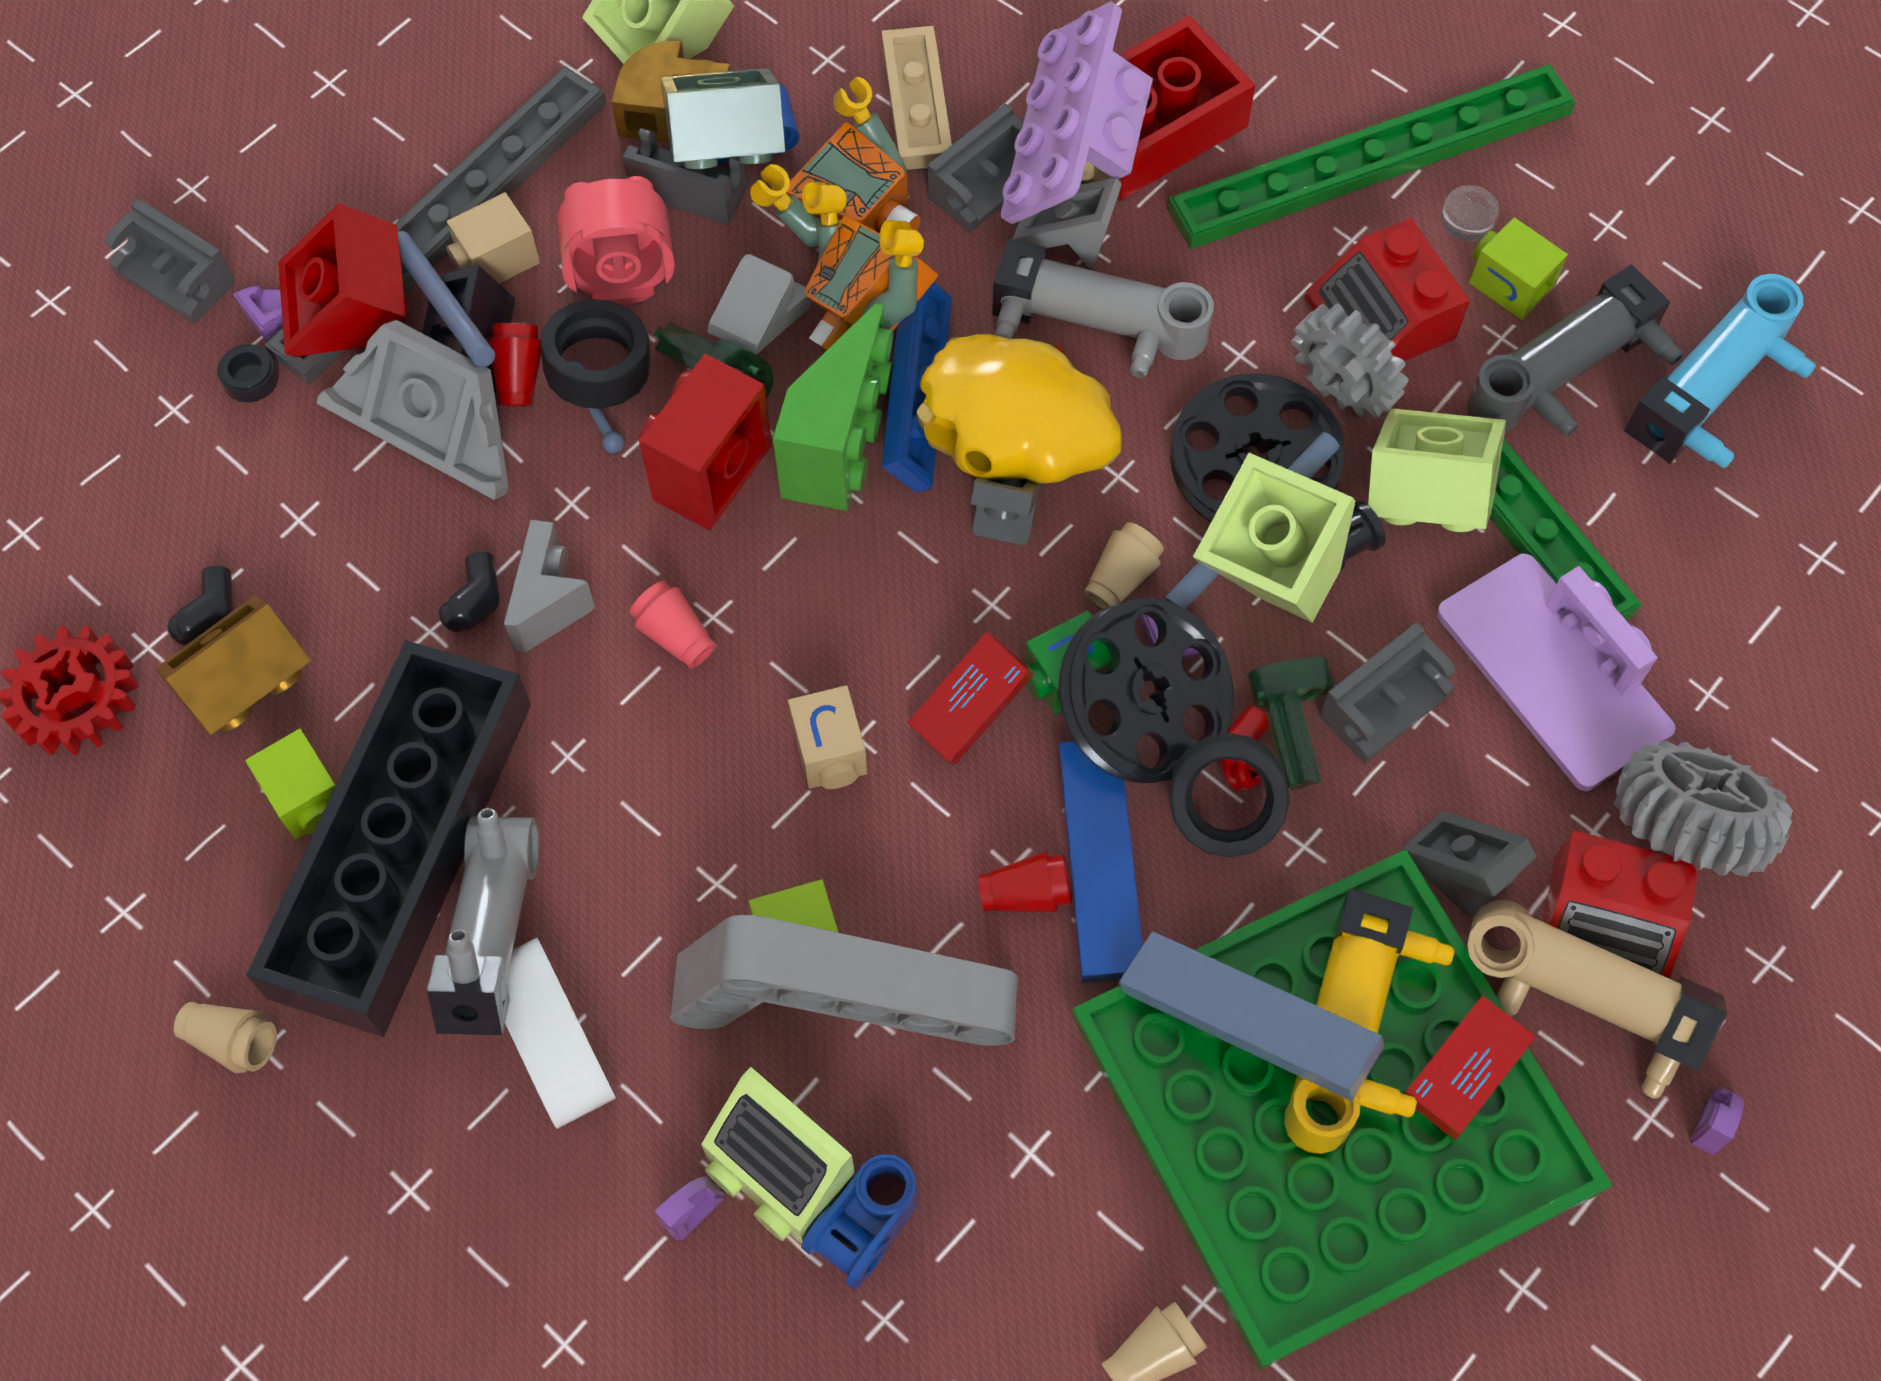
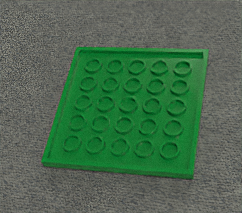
M1406 849L1195 949L1199 953L1316 1005L1331 953L1329 949L1340 909L1350 888L1414 907L1408 930L1436 938L1440 943L1452 946L1455 952L1453 960L1448 966L1434 962L1429 964L1403 955H1399L1378 1031V1034L1383 1037L1385 1047L1366 1079L1399 1089L1402 1094L1407 1091L1482 995L1507 1014L1483 973L1471 960L1467 947ZM1121 986L1072 1008L1071 1016L1259 1371L1606 1192L1613 1186L1529 1048L1522 1054L1456 1140L1447 1135L1416 1109L1413 1116L1407 1118L1398 1114L1389 1115L1360 1105V1115L1344 1143L1334 1151L1319 1154L1310 1153L1298 1147L1288 1136L1284 1124L1285 1110L1290 1102L1297 1075L1124 994ZM1318 1100L1306 1103L1307 1113L1314 1122L1326 1126L1337 1124L1336 1112L1329 1104Z

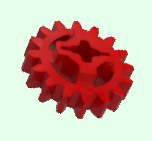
M60 626L56 633V640L50 642L39 633L34 636L37 649L31 653L22 649H17L14 652V655L21 663L18 669H2L0 675L11 686L0 691V702L7 708L1 714L3 719L25 744L32 746L38 743L50 755L55 753L60 743L72 755L79 754L81 741L87 738L97 747L103 745V738L100 732L106 727L120 732L123 726L116 715L119 711H134L136 707L135 703L126 693L139 688V682L130 671L134 667L132 661L123 649L120 650L111 636L105 634L98 638L88 626H84L76 638L72 636L65 626ZM97 663L104 668L105 682L99 681L100 673L96 669ZM32 698L38 699L35 706L41 712L39 717L35 716L33 712Z

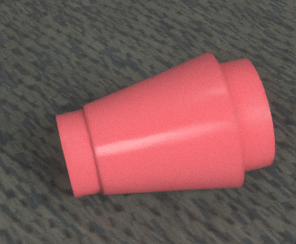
M659 581L644 591L630 608L629 613L636 620L635 628L677 659L684 662L690 669L700 665L716 648V643L709 637L710 635L679 587L671 588L665 581Z

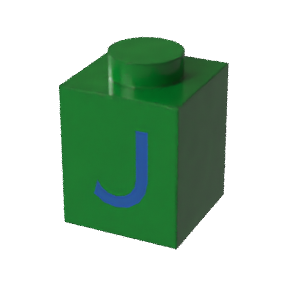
M1089 610L1026 642L1024 664L1035 673L1027 682L1026 687L1037 701L1044 698L1054 715L1062 712L1059 697V675L1063 657L1075 633L1092 617ZM1093 641L1087 652L1088 661L1096 672L1106 674L1112 663L1111 653L1104 643Z

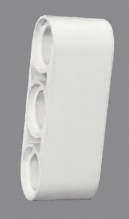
M538 938L513 949L506 979L510 1001L505 1024L554 1126L558 1129L615 1100L616 1097Z

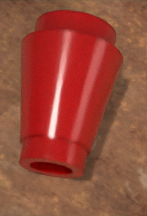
M524 323L493 324L492 337L487 338V342L495 352V358L491 365L496 393L498 394V405L510 407L532 406V395H534L541 359V339H538V326Z
M1044 851L992 870L990 873L978 875L979 893L984 912L996 910L1058 913V906L1072 904L1071 885L1064 854L1049 856L1048 851Z

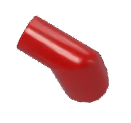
M1249 705L1228 728L1227 733L1249 736L1258 741L1271 726L1272 722L1269 716L1259 707ZM1234 759L1219 760L1224 781L1236 791H1250L1263 782L1256 769L1244 761Z

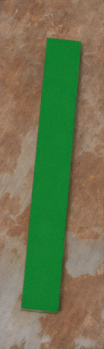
M1547 64L1170 196L1167 210L1191 250L1571 115L1576 102L1551 64Z

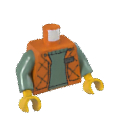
M855 77L849 82L850 89L856 95L858 103L852 102L842 88L835 93L833 98L835 110L845 117L853 116L857 123L852 126L845 122L791 181L787 172L782 167L770 164L761 171V177L769 183L772 190L761 180H758L751 186L750 194L754 203L763 207L774 204L777 207L776 215L809 247L819 248L816 224L821 222V214H810L806 211L802 202L803 188L809 182H824L827 185H838L844 190L847 201L844 210L837 214L838 220H842L844 215L878 233H880L882 224L887 220L907 221L911 226V230L918 231L921 217L906 208L908 203L907 168L878 114H870L866 106L871 102L872 89L869 83L860 77Z
M809 182L803 188L802 202L804 208L810 214H821V222L816 224L819 246L818 264L805 288V296L826 311L809 339L827 351L875 303L884 305L885 329L894 330L904 318L914 312L918 300L939 275L917 257L924 247V240L917 230H911V226L907 221L887 220L882 224L880 233L846 215H844L842 220H838L837 214L841 213L846 206L847 197L844 190L838 185H827L824 182Z

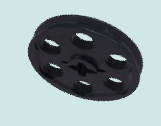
M1256 373L1234 375L1206 386L1195 394L1183 408L1174 428L1170 452L1171 470L1175 483L1184 499L1198 514L1212 522L1224 499L1218 500L1209 497L1203 491L1202 485L1207 480L1213 478L1224 479L1232 485L1248 455L1247 452L1250 446H1256L1259 453H1267V461L1288 469L1322 432L1330 434L1338 442L1340 448L1326 462L1329 472L1319 478L1311 477V480L1336 490L1345 460L1344 439L1340 426L1331 410L1307 388L1291 380L1274 375ZM1233 396H1243L1253 402L1256 410L1247 416H1238L1228 411L1224 402ZM1288 409H1298L1308 415L1311 424L1303 429H1292L1281 421L1280 414ZM1205 430L1215 437L1217 445L1206 451L1196 450L1187 443L1186 436L1192 431Z
M1154 598L1133 599L1110 606L1090 617L1071 639L1064 654L1059 675L1061 710L1072 738L1092 763L1106 773L1121 780L1134 783H1156L1171 780L1174 767L1188 748L1205 737L1227 733L1233 711L1234 690L1231 670L1226 655L1217 638L1197 616L1169 601ZM1141 614L1152 618L1157 625L1158 638L1152 647L1145 646L1136 636L1135 623ZM1093 641L1104 643L1111 653L1112 663L1106 674L1096 672L1088 661L1087 652ZM1188 647L1197 650L1204 661V672L1198 680L1190 678L1182 666V656ZM1151 681L1156 691L1150 694V700L1143 701L1139 691L1144 688L1145 682ZM1095 701L1106 705L1112 715V726L1105 736L1096 733L1089 724L1088 711ZM1189 707L1197 709L1205 720L1204 735L1198 741L1190 738L1183 727L1184 713ZM1143 735L1153 738L1159 746V761L1152 769L1141 764L1137 757V742Z

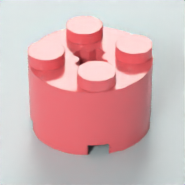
M632 176L627 179H603L591 183L578 182L566 189L564 193L565 200L557 214V227L562 274L567 286L577 294L578 288L591 294V299L610 300L626 306L652 297L654 295V287L664 278L666 284L669 282L674 273L675 260L668 212L663 199L654 191L652 182L641 176Z

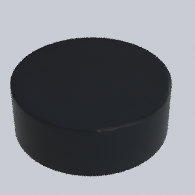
M240 345L229 350L221 358L217 368L218 378L225 392L232 399L240 402H255L267 397L275 389L279 380V372L271 354L258 345Z

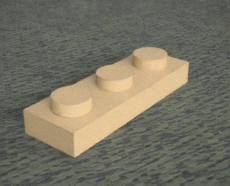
M934 26L882 31V48L896 147L907 170L928 168V164L952 146Z

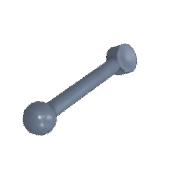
M568 362L571 365L584 369L583 365L580 362ZM587 408L604 436L602 441L604 449L612 454L620 452L625 444L624 437L619 432L612 430L601 409Z

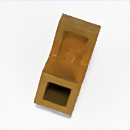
M681 41L658 42L635 52L624 63L619 72L611 101L618 137L639 139V131L642 128L654 132L656 141L669 143L660 77L730 71V64L717 63L710 60L684 59Z

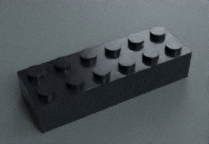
M405 640L246 974L266 999L384 1038L465 856V835L469 819L472 816H477L481 810L486 808L531 707L519 674Z

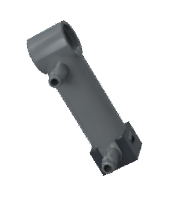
M1632 264L1602 283L1597 297L1511 354L1496 355L1487 359L1480 368L1467 403L1468 415L1506 420L1505 432L1514 429L1521 422L1524 412L1533 407L1552 427L1557 428L1564 436L1571 435L1578 428V423L1570 415V411L1553 395L1558 389L1618 349L1622 348L1627 353L1642 342L1658 357H1662L1669 365L1677 363L1682 358L1683 352L1675 345V341L1659 326L1670 301Z

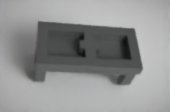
M1006 103L928 164V199L969 233L1003 206V188L1010 177L1016 154L1014 148L1015 140L1024 123Z
M641 128L639 131L641 150L629 145L623 155L627 178L632 176L647 178L652 182L654 191L663 199L667 206L729 225L750 185L749 177H746L745 164L740 163L738 158L730 157L729 167L731 170L720 166L705 169L685 168L684 161L674 162L671 151L657 147L654 132Z
M137 198L130 205L132 209L108 232L104 240V244L114 250L128 237L126 245L116 252L109 264L115 273L195 324L235 284V281L219 249Z
M1417 622L1327 694L1320 718L1365 764L1448 698L1455 688L1448 680V677L1456 671L1455 666L1424 634L1425 630Z

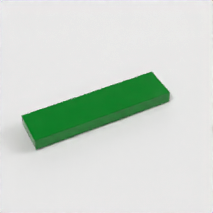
M1504 439L1494 502L1490 514L1492 522L1519 555L1528 554L1534 557L1556 584L1560 577L1580 566L1592 581L1600 583L1607 590L1613 606L1625 620L1636 615L1642 606L1641 602Z

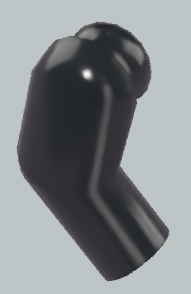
M475 552L465 558L467 584L451 595L449 601L443 603L439 609L440 622L449 631L459 632L464 628L471 629L497 609L500 597L494 556L491 553Z
M215 565L202 570L201 596L180 608L177 614L173 615L168 621V633L175 642L182 645L189 644L232 612V572L230 569Z

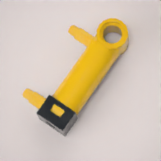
M1350 888L1340 909L1329 949L1331 953L1316 1006L1378 1033L1399 955L1429 964L1434 962L1448 966L1453 960L1455 950L1450 945L1440 943L1436 938L1408 930L1414 907ZM1297 1076L1290 1102L1285 1110L1284 1124L1288 1136L1298 1147L1310 1153L1323 1154L1334 1151L1344 1143L1360 1115V1105L1389 1115L1398 1114L1409 1118L1414 1114L1417 1100L1412 1096L1402 1094L1399 1089L1365 1079L1353 1101H1350ZM1318 1100L1329 1104L1336 1112L1337 1124L1326 1126L1314 1122L1307 1113L1306 1103Z

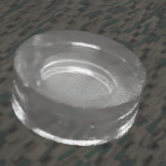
M1472 185L1461 186L1451 191L1447 196L1441 213V221L1446 231L1457 239L1464 241L1481 240L1489 231L1494 229L1499 215V204L1496 198L1484 188Z

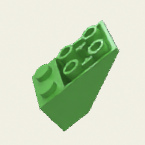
M875 303L787 389L773 436L780 497L782 499L848 511L853 490L862 492L868 471V457H863L866 442L875 443L877 440L882 415L881 409L876 408L880 394L889 395L893 362L889 361L893 343V330L885 329L884 305Z

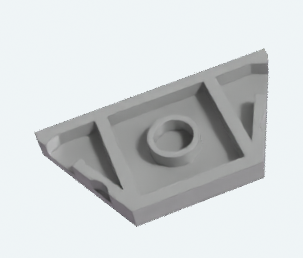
M397 320L382 324L367 341L365 351L356 354L343 368L345 373L334 386L324 389L318 395L316 404L489 498L495 500L507 494L509 484L491 370L486 367L476 366L468 357Z

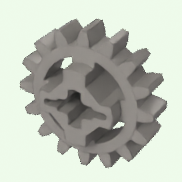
M1321 304L1295 327L1294 331L1297 335L1291 340V344L1301 351L1295 357L1296 362L1308 367L1309 372L1305 375L1306 379L1311 381L1324 398L1330 394L1337 398V404L1341 410H1344L1347 406H1352L1358 417H1363L1369 412L1374 418H1377L1384 411L1387 412L1404 395L1403 388L1409 382V378L1400 371L1406 366L1405 361L1392 355L1390 351L1396 346L1394 342L1387 339L1376 323L1369 327L1363 324L1361 313L1357 310L1350 316H1347L1341 304H1335L1331 309Z

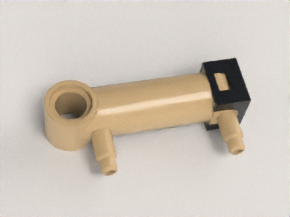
M1505 899L1491 901L1482 906L1473 917L1467 944L1469 956L1475 966L1485 974L1498 978L1505 977L1497 998L1511 1018L1518 1013L1530 987H1533L1654 1042L1655 1054L1646 1070L1647 1077L1641 1086L1642 1092L1654 1099L1661 1097L1665 1087L1670 1085L1680 1063L1699 1071L1727 1016L1724 995L1680 976L1678 982L1673 981L1531 917L1528 910L1517 902ZM1504 926L1515 931L1520 938V942L1512 949L1499 950L1488 944L1484 934L1493 927Z

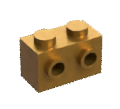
M253 596L154 669L199 725L210 735H213L219 729L222 732H228L242 724L253 712L250 706L269 692L272 695H277L294 685L302 676L300 669L311 660L270 606L256 596Z

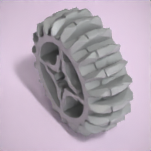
M1660 741L1658 745H1643L1639 752L1633 753L1630 762L1625 764L1618 779L1619 784L1616 788L1617 796L1614 805L1620 811L1619 819L1625 825L1632 827V834L1636 838L1648 840L1653 851H1664L1673 856L1674 862L1679 860L1692 864L1697 871H1700L1703 867L1709 868L1720 876H1726L1729 871L1738 876H1748L1750 872H1764L1767 865L1773 863L1777 853L1782 852L1789 838L1787 832L1792 824L1790 818L1793 810L1785 802L1786 796L1781 790L1772 788V781L1768 777L1755 774L1751 765H1741L1733 761L1731 755L1722 756L1713 753L1709 747L1698 749L1688 742H1681L1676 746L1669 741Z

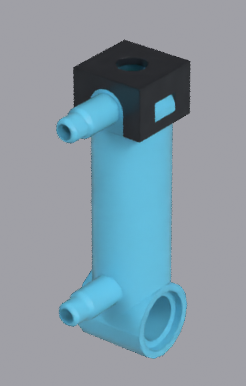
M1778 274L1760 275L1752 280L1743 298L1668 378L1662 376L1637 404L1624 432L1669 464L1688 446L1706 460L1713 461L1721 468H1726L1734 459V453L1724 447L1723 442L1701 427L1706 419L1765 355L1788 371L1797 373L1802 378H1808L1816 368L1815 363L1805 357L1804 352L1784 340L1803 307V294L1800 288L1791 279Z

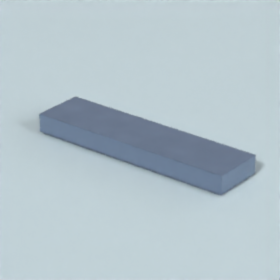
M1153 931L1119 981L1124 994L1350 1101H1353L1385 1047L1382 1035Z

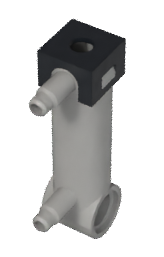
M1008 238L993 282L992 315L998 316L996 336L1012 339L1019 323L1029 324L1034 313L1136 338L1137 341L1131 357L1130 372L1137 378L1147 376L1149 367L1154 362L1157 349L1163 355L1174 360H1188L1197 357L1207 346L1214 302L1211 295L1203 287L1194 283L1180 282L1172 284L1167 288H1162L1045 259L1046 247ZM1177 320H1183V321H1187V322H1189V323L1180 322V321H1177Z
M486 808L481 810L477 816H472L467 825L464 848L465 871L444 955H435L427 988L436 1034L503 1035L510 1001L506 979L527 880H533L537 872L539 829L535 818L498 817L495 810Z

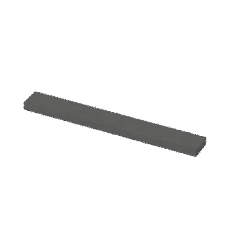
M564 66L395 223L397 231L407 232L432 267H434L448 254L446 247L453 244L447 220L504 192L510 196L607 104L604 91ZM402 263L401 271L405 295L416 282ZM283 328L264 344L273 359L307 384L314 381L345 351L340 350L299 357L286 355Z

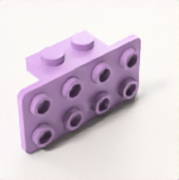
M1112 1L1093 11H1087L1080 18L1059 29L1050 31L1039 46L1038 57L1040 59L1034 82L1027 93L1026 102L1028 107L1023 127L1015 140L1014 148L1016 154L1010 177L1003 188L1004 202L1001 218L1010 224H1014L1072 198L1079 190L1086 161L1112 178L1117 177L1119 179L1131 174L1153 78L1113 51L1122 9Z
M1520 554L1440 603L1437 610L1438 620L1579 790L1590 791L1622 771L1625 764L1630 762L1633 753L1639 752L1643 745H1658L1660 741H1668L1674 734V722L1641 684L1658 658L1652 651L1648 638L1640 629L1630 626L1613 606L1607 590L1600 583L1592 581L1580 566L1560 577L1556 584L1534 557L1528 554Z

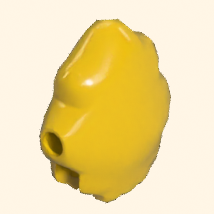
M976 334L968 337L951 338L946 343L945 348L936 353L932 364L927 367L922 375L920 387L926 398L916 413L917 422L924 430L929 445L951 456L960 470L976 478H989L993 480L1021 478L1038 484L1056 483L1073 475L1103 469L1112 463L1121 452L1123 439L1121 427L1111 410L1109 393L1093 377L1076 370L1066 356L1050 344L1029 339H1008L992 334Z

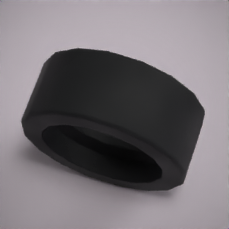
M597 299L570 303L554 313L542 330L540 347L543 372L549 387L564 401L581 408L604 409L623 404L638 394L648 379L650 365L649 336L643 321L628 307L610 300ZM589 338L610 339L622 344L629 351V355L625 360L614 367L602 370L581 369L569 364L562 358V354L568 347L578 341Z
M1233 733L1205 737L1188 748L1173 769L1169 790L1173 820L1186 840L1208 854L1229 858L1254 853L1271 842L1286 820L1290 800L1283 767L1272 751L1252 737ZM1224 759L1244 761L1256 769L1263 779L1266 789L1264 808L1256 820L1244 828L1230 831L1214 828L1203 821L1194 809L1191 796L1194 781L1201 770L1214 761Z

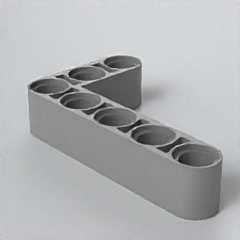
M737 915L726 918L678 954L670 1019L678 1025L690 1028H721L762 1002L970 1044L984 1046L1006 1045L1015 1040L1018 976L1007 969L763 916Z

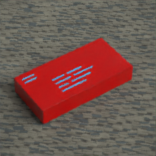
M985 632L907 723L949 763L956 764L1035 673L993 634Z
M1482 995L1404 1094L1414 1097L1417 1100L1415 1109L1456 1140L1536 1036Z

